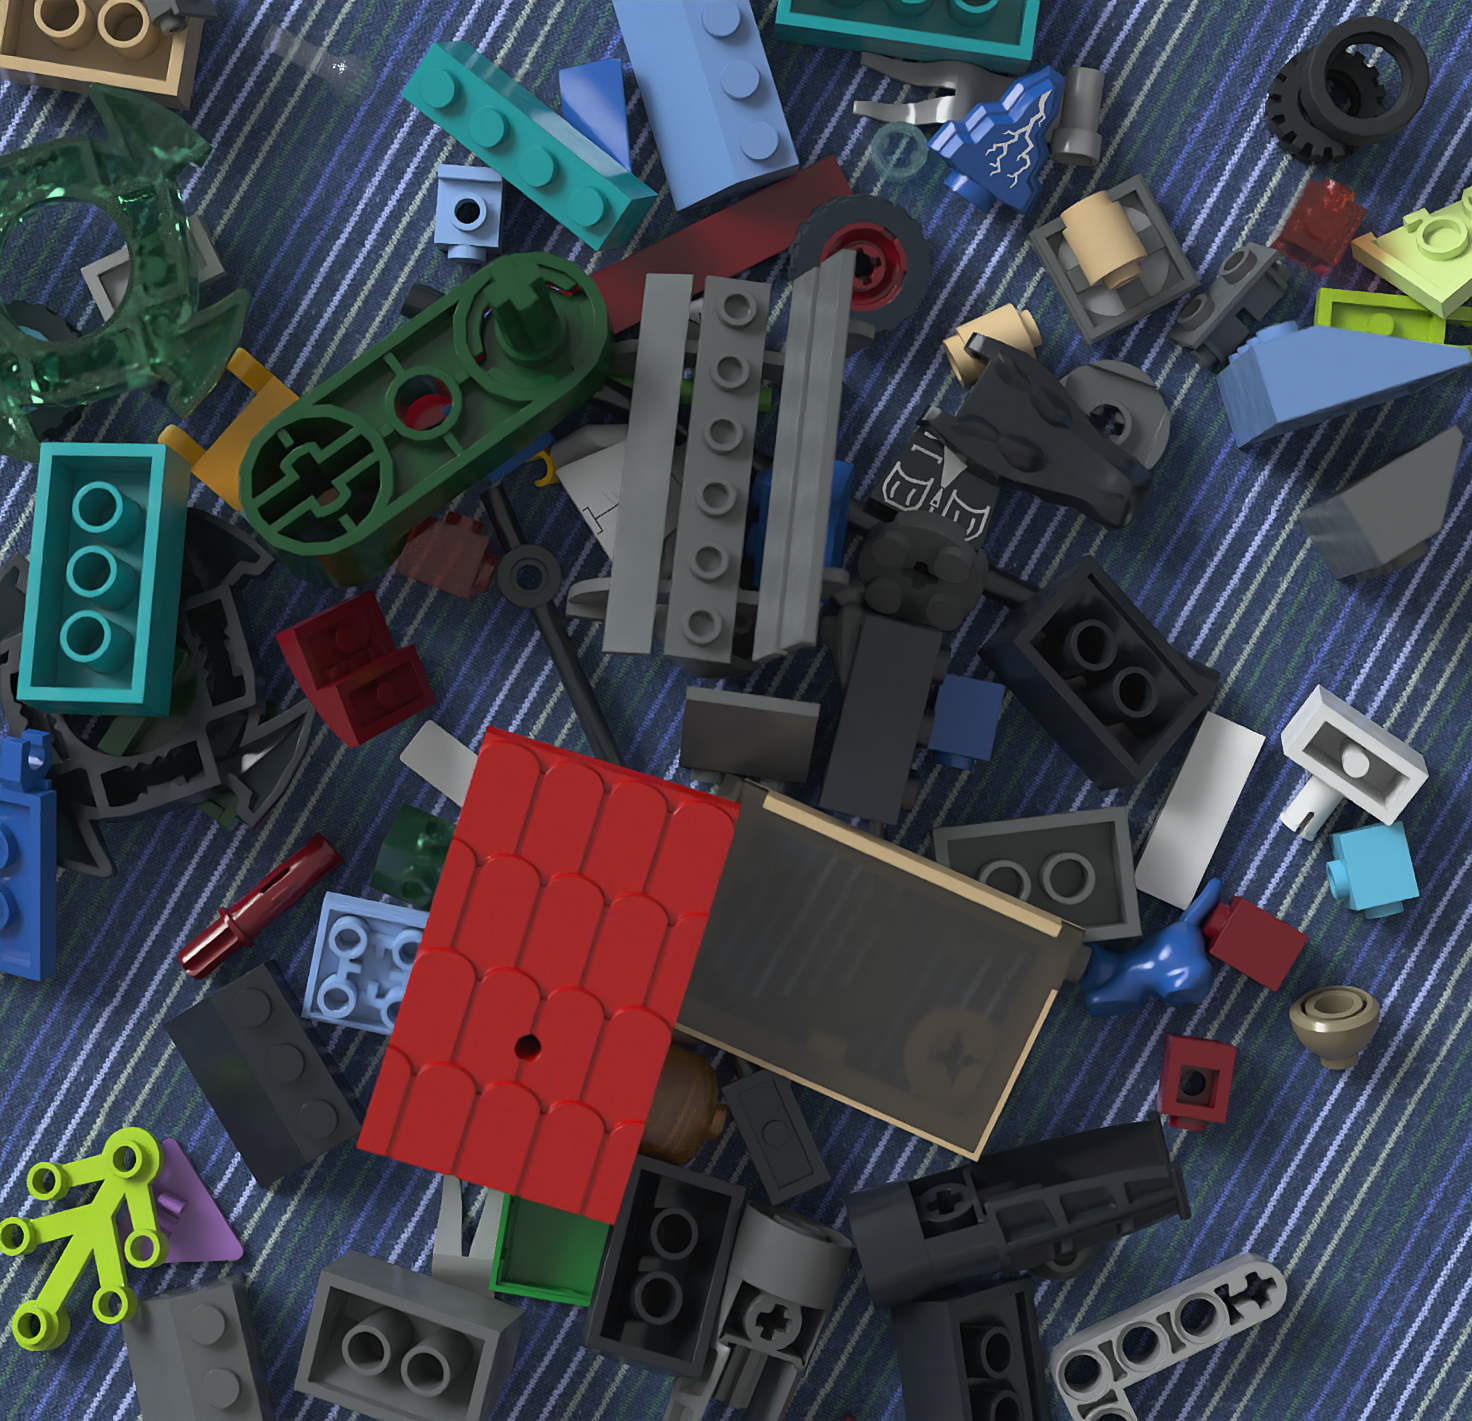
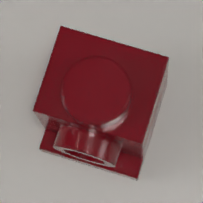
M1165 1032L1163 1042L1165 1047L1155 1109L1161 1114L1169 1115L1168 1125L1176 1128L1206 1132L1208 1121L1225 1123L1237 1047L1225 1041ZM1195 1070L1202 1076V1085L1195 1093H1185L1180 1086L1181 1078L1186 1072Z

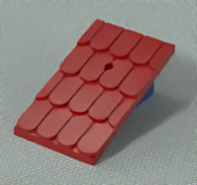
M488 725L356 1148L382 1156L387 1155L401 1162L448 1176L453 1175L461 1180L511 1195L516 1194L524 1199L577 1215L582 1214L587 1218L614 1225L740 814L741 803Z

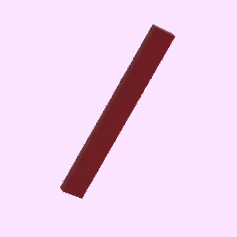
M834 155L590 275L607 306L614 327V337L640 325L647 273L694 274L691 299L704 293L707 275L733 279L787 252L790 242H794L798 231L796 229L802 220L806 221L813 214L811 210L819 204L824 205L832 201L831 198L853 195ZM564 290L559 291L567 295L568 297H570L573 294L570 292L567 293ZM485 352L476 358V363L486 357ZM440 394L426 395L417 399L408 409L405 417V426L417 431H425L442 424L447 419L442 409L451 404L452 400Z

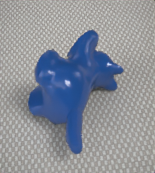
M1212 878L1202 893L1179 916L1176 922L1164 926L1140 945L1125 953L1106 950L1097 941L1087 942L1088 955L1082 964V973L1078 983L1081 989L1088 993L1085 996V1003L1089 1007L1091 1017H1108L1130 1012L1139 1008L1144 1000L1151 996L1159 998L1162 1002L1173 1008L1192 1006L1200 1003L1210 993L1214 977L1212 975V966L1206 958L1205 940L1199 925L1219 902L1223 890V882L1220 878Z

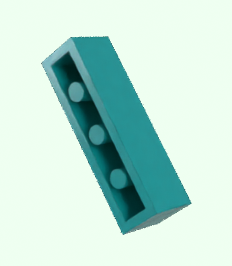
M466 41L434 42L401 93L402 97L596 252L625 246L659 196Z

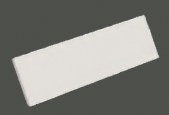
M1210 711L1204 712L1134 866L1136 889L1184 911L1190 906L1263 745L1265 736Z

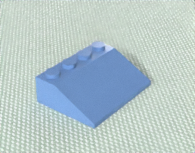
M1291 320L1257 332V337L1247 340V345L1237 349L1238 353L1228 356L1230 365L1215 377L1237 446L1241 448L1419 392L1468 365L1472 360L1469 350L1465 348L1321 325L1299 331L1296 321Z

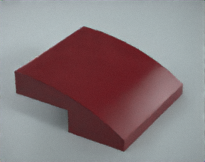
M373 590L355 594L275 634L284 657L305 695L321 718L349 748L364 744L436 703L415 645L411 644L395 649Z

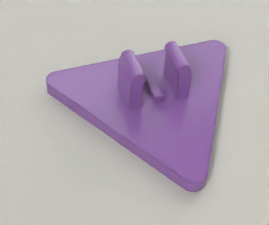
M175 1138L164 1140L161 1144L165 1154L164 1168L152 1184L160 1230L166 1235L170 1245L169 1255L164 1263L238 1260L242 1257L245 1250L240 1239L178 1140ZM127 1208L117 1227L124 1264H130L125 1256L124 1247L128 1236L134 1232L129 1208ZM146 1237L141 1243V1254L148 1260L154 1252V1245L152 1240Z

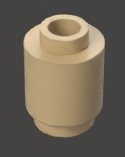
M1106 190L1097 192L1079 201L1060 215L1066 226L1062 234L1091 287L1104 283L1108 292H1111L1128 284L1143 273L1138 264L1147 258L1148 254L1120 202H1112Z
M1011 303L954 328L955 335L943 341V347L951 367L963 387L977 382L987 367L971 358L963 350L973 332L1026 352L1035 360L1034 348L1042 345L1039 330L1030 312L1026 309L1017 313Z

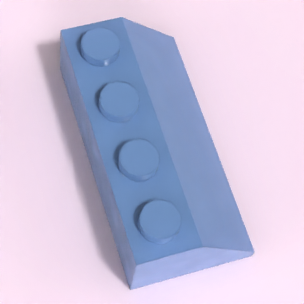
M612 0L677 214L773 185L798 173V158L749 0Z

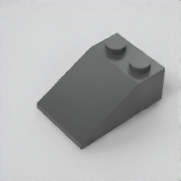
M687 686L679 766L692 767L690 780L728 785L729 773L755 776V783L771 790L791 794L793 781L807 782L820 704Z

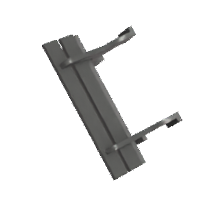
M842 249L820 264V268L814 267L793 281L786 353L764 350L771 284L707 275L705 279L699 341L686 340L694 274L647 273L639 338L614 343L615 357L608 372L634 376L611 576L584 580L572 585L568 591L565 617L605 622L601 654L649 657L656 604H668L663 658L729 666L735 614L756 622L752 662L767 663L787 655V651L794 652L802 648L815 649L819 625V602L848 589L849 573L847 571L824 567L823 564L839 410L843 394L844 362L847 357L872 344L874 340L875 328L873 325L849 319L856 251ZM683 368H695L671 580L659 579L682 372ZM762 378L781 386L782 390L760 592L740 590L738 585Z

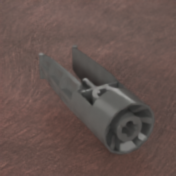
M747 1200L738 1221L701 1379L681 1377L674 1379L670 1390L671 1396L662 1421H701L711 1396L714 1399L725 1402L732 1408H745L746 1411L742 1421H782L800 1379L805 1377L808 1365L857 1249L855 1242L832 1227L802 1213L780 1205L772 1206L767 1201ZM729 1311L735 1322L726 1320ZM728 1342H732L731 1347L728 1346Z

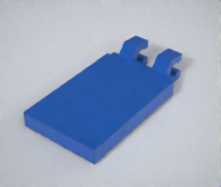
M27 729L22 731L21 739L11 736L1 739L0 972L41 982L56 974L57 790H52L51 780L44 778L53 764L51 733Z

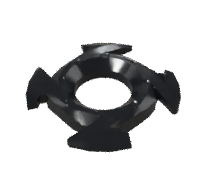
M187 507L177 632L188 645L195 662L197 673L195 700L181 728L167 742L147 753L127 757L110 756L100 753L80 736L70 714L43 713L17 700L30 561L17 551L0 570V664L8 661L6 664L0 665L1 697L12 737L21 739L22 731L27 729L51 733L53 764L44 778L51 780L52 790H57L56 865L61 868L105 879L116 877L117 866L107 848L98 822L142 821L232 791L239 796L235 812L251 829H255L285 795L308 752L318 714L308 698L303 699L282 714L264 723L266 714L265 677L242 594L243 588L251 579L266 581L278 560L244 530L205 510Z

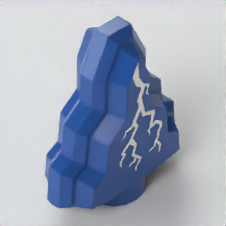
M1043 64L1014 80L999 101L977 103L962 121L947 120L927 143L928 148L934 154L940 156L947 165L953 168L943 183L985 213H987L994 201L997 200L1001 204L1010 207L1014 212L1027 217L1043 190L1038 175L1049 157L1045 134L1059 114L1066 78L1047 64Z

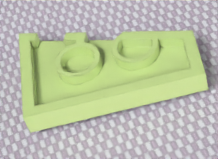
M1472 186L1463 190L1462 200L1431 214L1425 208L1403 217L1404 226L1375 238L1372 232H1369L1351 240L1353 258L1442 319H1445L1472 297Z

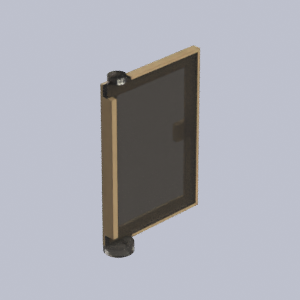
M727 772L716 796L741 803L740 814L674 1028L977 1162L1063 980L1065 979L1077 984L1087 967L1092 948L1081 944L1086 934L1085 929L745 778L744 780Z

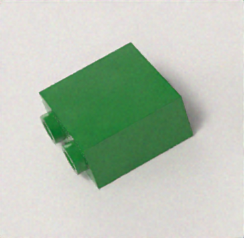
M504 1193L488 1290L589 1307L610 1224L587 1218L582 1214L577 1215L524 1199L516 1194Z

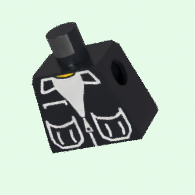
M919 427L875 486L867 502L894 516L899 512L907 510L928 511L945 516L957 522L968 531L965 541L974 548L977 554L984 543L1000 486L983 480L963 464L941 441Z

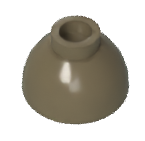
M1343 985L1326 986L1311 990L1302 995L1291 1006L1289 1015L1292 1027L1300 1042L1309 1051L1320 1056V1062L1324 1067L1340 1070L1357 1064L1359 1061L1358 1053L1367 1047L1374 1037L1380 1020V1005L1374 996L1362 989Z

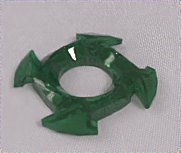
M98 82L89 85L88 94L99 112L112 141L96 140L88 135L60 137L0 156V260L10 236L27 217L49 205L64 202L85 203L102 209L120 229L129 254L128 284L119 306L103 325L78 339L49 342L32 338L11 319L0 295V455L36 465L39 464L41 440L28 406L42 409L74 407L165 381L170 386L166 402L181 419L185 420L219 382L240 344L252 302V293L243 288L197 312L199 303V267L177 177L187 165L202 168L214 148L181 116L140 93Z

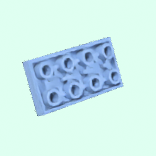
M327 891L323 901L301 1017L391 1036L430 912Z

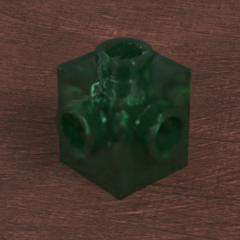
M404 803L381 845L369 887L430 912L457 824Z

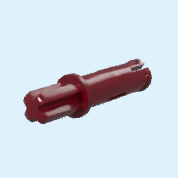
M317 832L300 850L263 878L257 886L229 909L224 906L219 908L217 911L221 917L179 952V963L195 980L204 979L244 944L249 949L255 945L253 939L282 913L289 910L307 895V892L346 862L334 846L320 832Z

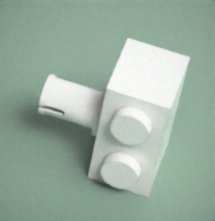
M1318 684L1281 733L1284 755L1313 775L1287 810H1284L1279 817L1292 831L1295 832L1300 827L1302 829L1299 833L1300 836L1313 841L1318 830L1341 800L1347 798L1390 827L1429 777L1423 755Z

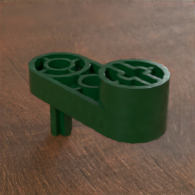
M546 252L514 253L509 256H501L273 417L249 442L239 467V500L251 527L274 556L298 579L324 588L355 587L382 575L404 552L415 526L581 408L604 384L615 357L614 327L607 306L595 281L572 261ZM552 287H555V288L564 290V291L567 292V293L570 292V293H573V294H572L570 297H568L567 295H565V294L559 292L558 290H556V289H554V288H552ZM489 311L484 321L481 341L480 329L484 315ZM485 350L486 357L476 363V358L483 354ZM440 394L452 400L449 416L440 426L425 431H417L405 426V417L408 409L417 399L426 395ZM334 488L339 496L332 503L321 507L317 499L324 492Z

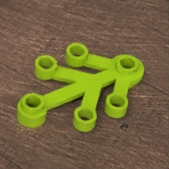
M140 1127L122 1128L109 1137L100 1155L67 1164L40 1162L30 1169L27 1176V1188L30 1194L38 1200H59L65 1197L72 1187L99 1181L104 1182L91 1204L36 1219L9 1217L0 1223V1251L9 1256L28 1255L38 1245L72 1236L38 1298L23 1303L13 1317V1335L18 1344L29 1351L53 1350L62 1345L70 1331V1318L64 1306L93 1255H95L101 1286L93 1298L95 1316L103 1323L119 1324L131 1320L135 1315L138 1299L135 1292L128 1285L115 1218L125 1199H127L134 1232L128 1236L124 1247L125 1256L129 1263L137 1268H155L166 1261L170 1251L169 1241L160 1230L152 1184L164 1168L165 1154L159 1140L150 1131ZM132 1148L136 1154V1163L128 1171L124 1164V1157L127 1149ZM51 1170L55 1175V1186L52 1191L47 1192L43 1185V1178L47 1171ZM17 1225L22 1228L24 1233L23 1242L18 1248L12 1241V1232ZM146 1237H149L154 1245V1252L148 1260L141 1254V1243ZM113 1293H117L122 1301L121 1310L116 1316L109 1309V1300ZM33 1314L37 1315L41 1322V1329L36 1337L32 1335L30 1329V1321Z

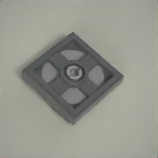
M1141 173L1106 191L1112 202H1120L1148 254V257L1138 264L1143 273L1128 284L1111 292H1108L1104 283L1094 287L1090 286L1062 234L1066 226L1061 216L1027 235L1028 241L1087 348L1201 286Z

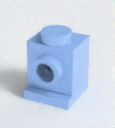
M438 164L439 182L434 244L437 249L448 251V260L461 263L480 264L486 262V254L502 255L507 180L492 168ZM471 202L480 207V215L475 222L464 224L457 219V210L462 204Z

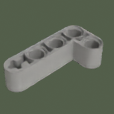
M1248 1252L1239 1254L1062 1340L1051 1353L1049 1367L1052 1378L1073 1421H1096L1102 1415L1108 1413L1119 1414L1124 1417L1125 1421H1138L1123 1388L1273 1316L1282 1308L1286 1301L1287 1285L1285 1278L1263 1256ZM1252 1272H1255L1262 1280L1266 1279L1260 1284L1262 1295L1256 1299H1252L1246 1292H1241L1248 1287L1245 1276ZM1221 1286L1230 1296L1227 1299L1235 1307L1234 1311L1228 1313L1227 1306L1216 1294L1215 1288ZM1197 1298L1208 1300L1212 1310L1207 1323L1195 1329L1184 1327L1180 1320L1184 1305ZM1136 1327H1148L1154 1333V1344L1151 1349L1144 1355L1137 1357L1124 1353L1122 1344L1127 1332ZM1088 1355L1096 1359V1373L1087 1383L1073 1384L1065 1379V1367L1075 1356Z

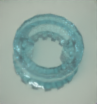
M903 121L888 123L879 129L873 138L870 158L874 170L877 171L880 177H884L889 182L903 183L904 181L912 180L915 176L919 175L925 166L928 154L927 139L922 131L911 123ZM901 135L902 137L909 138L911 142L913 141L917 150L910 154V165L908 167L895 168L887 164L883 159L882 154L889 149V139L892 136L897 137Z

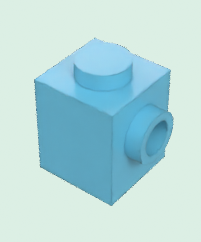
M1395 820L1390 827L1384 822H1378L1328 834L1334 856V861L1326 863L1328 882L1335 900L1344 899L1345 908L1356 911L1364 909L1366 919H1373L1403 912L1402 900L1420 896L1402 821Z

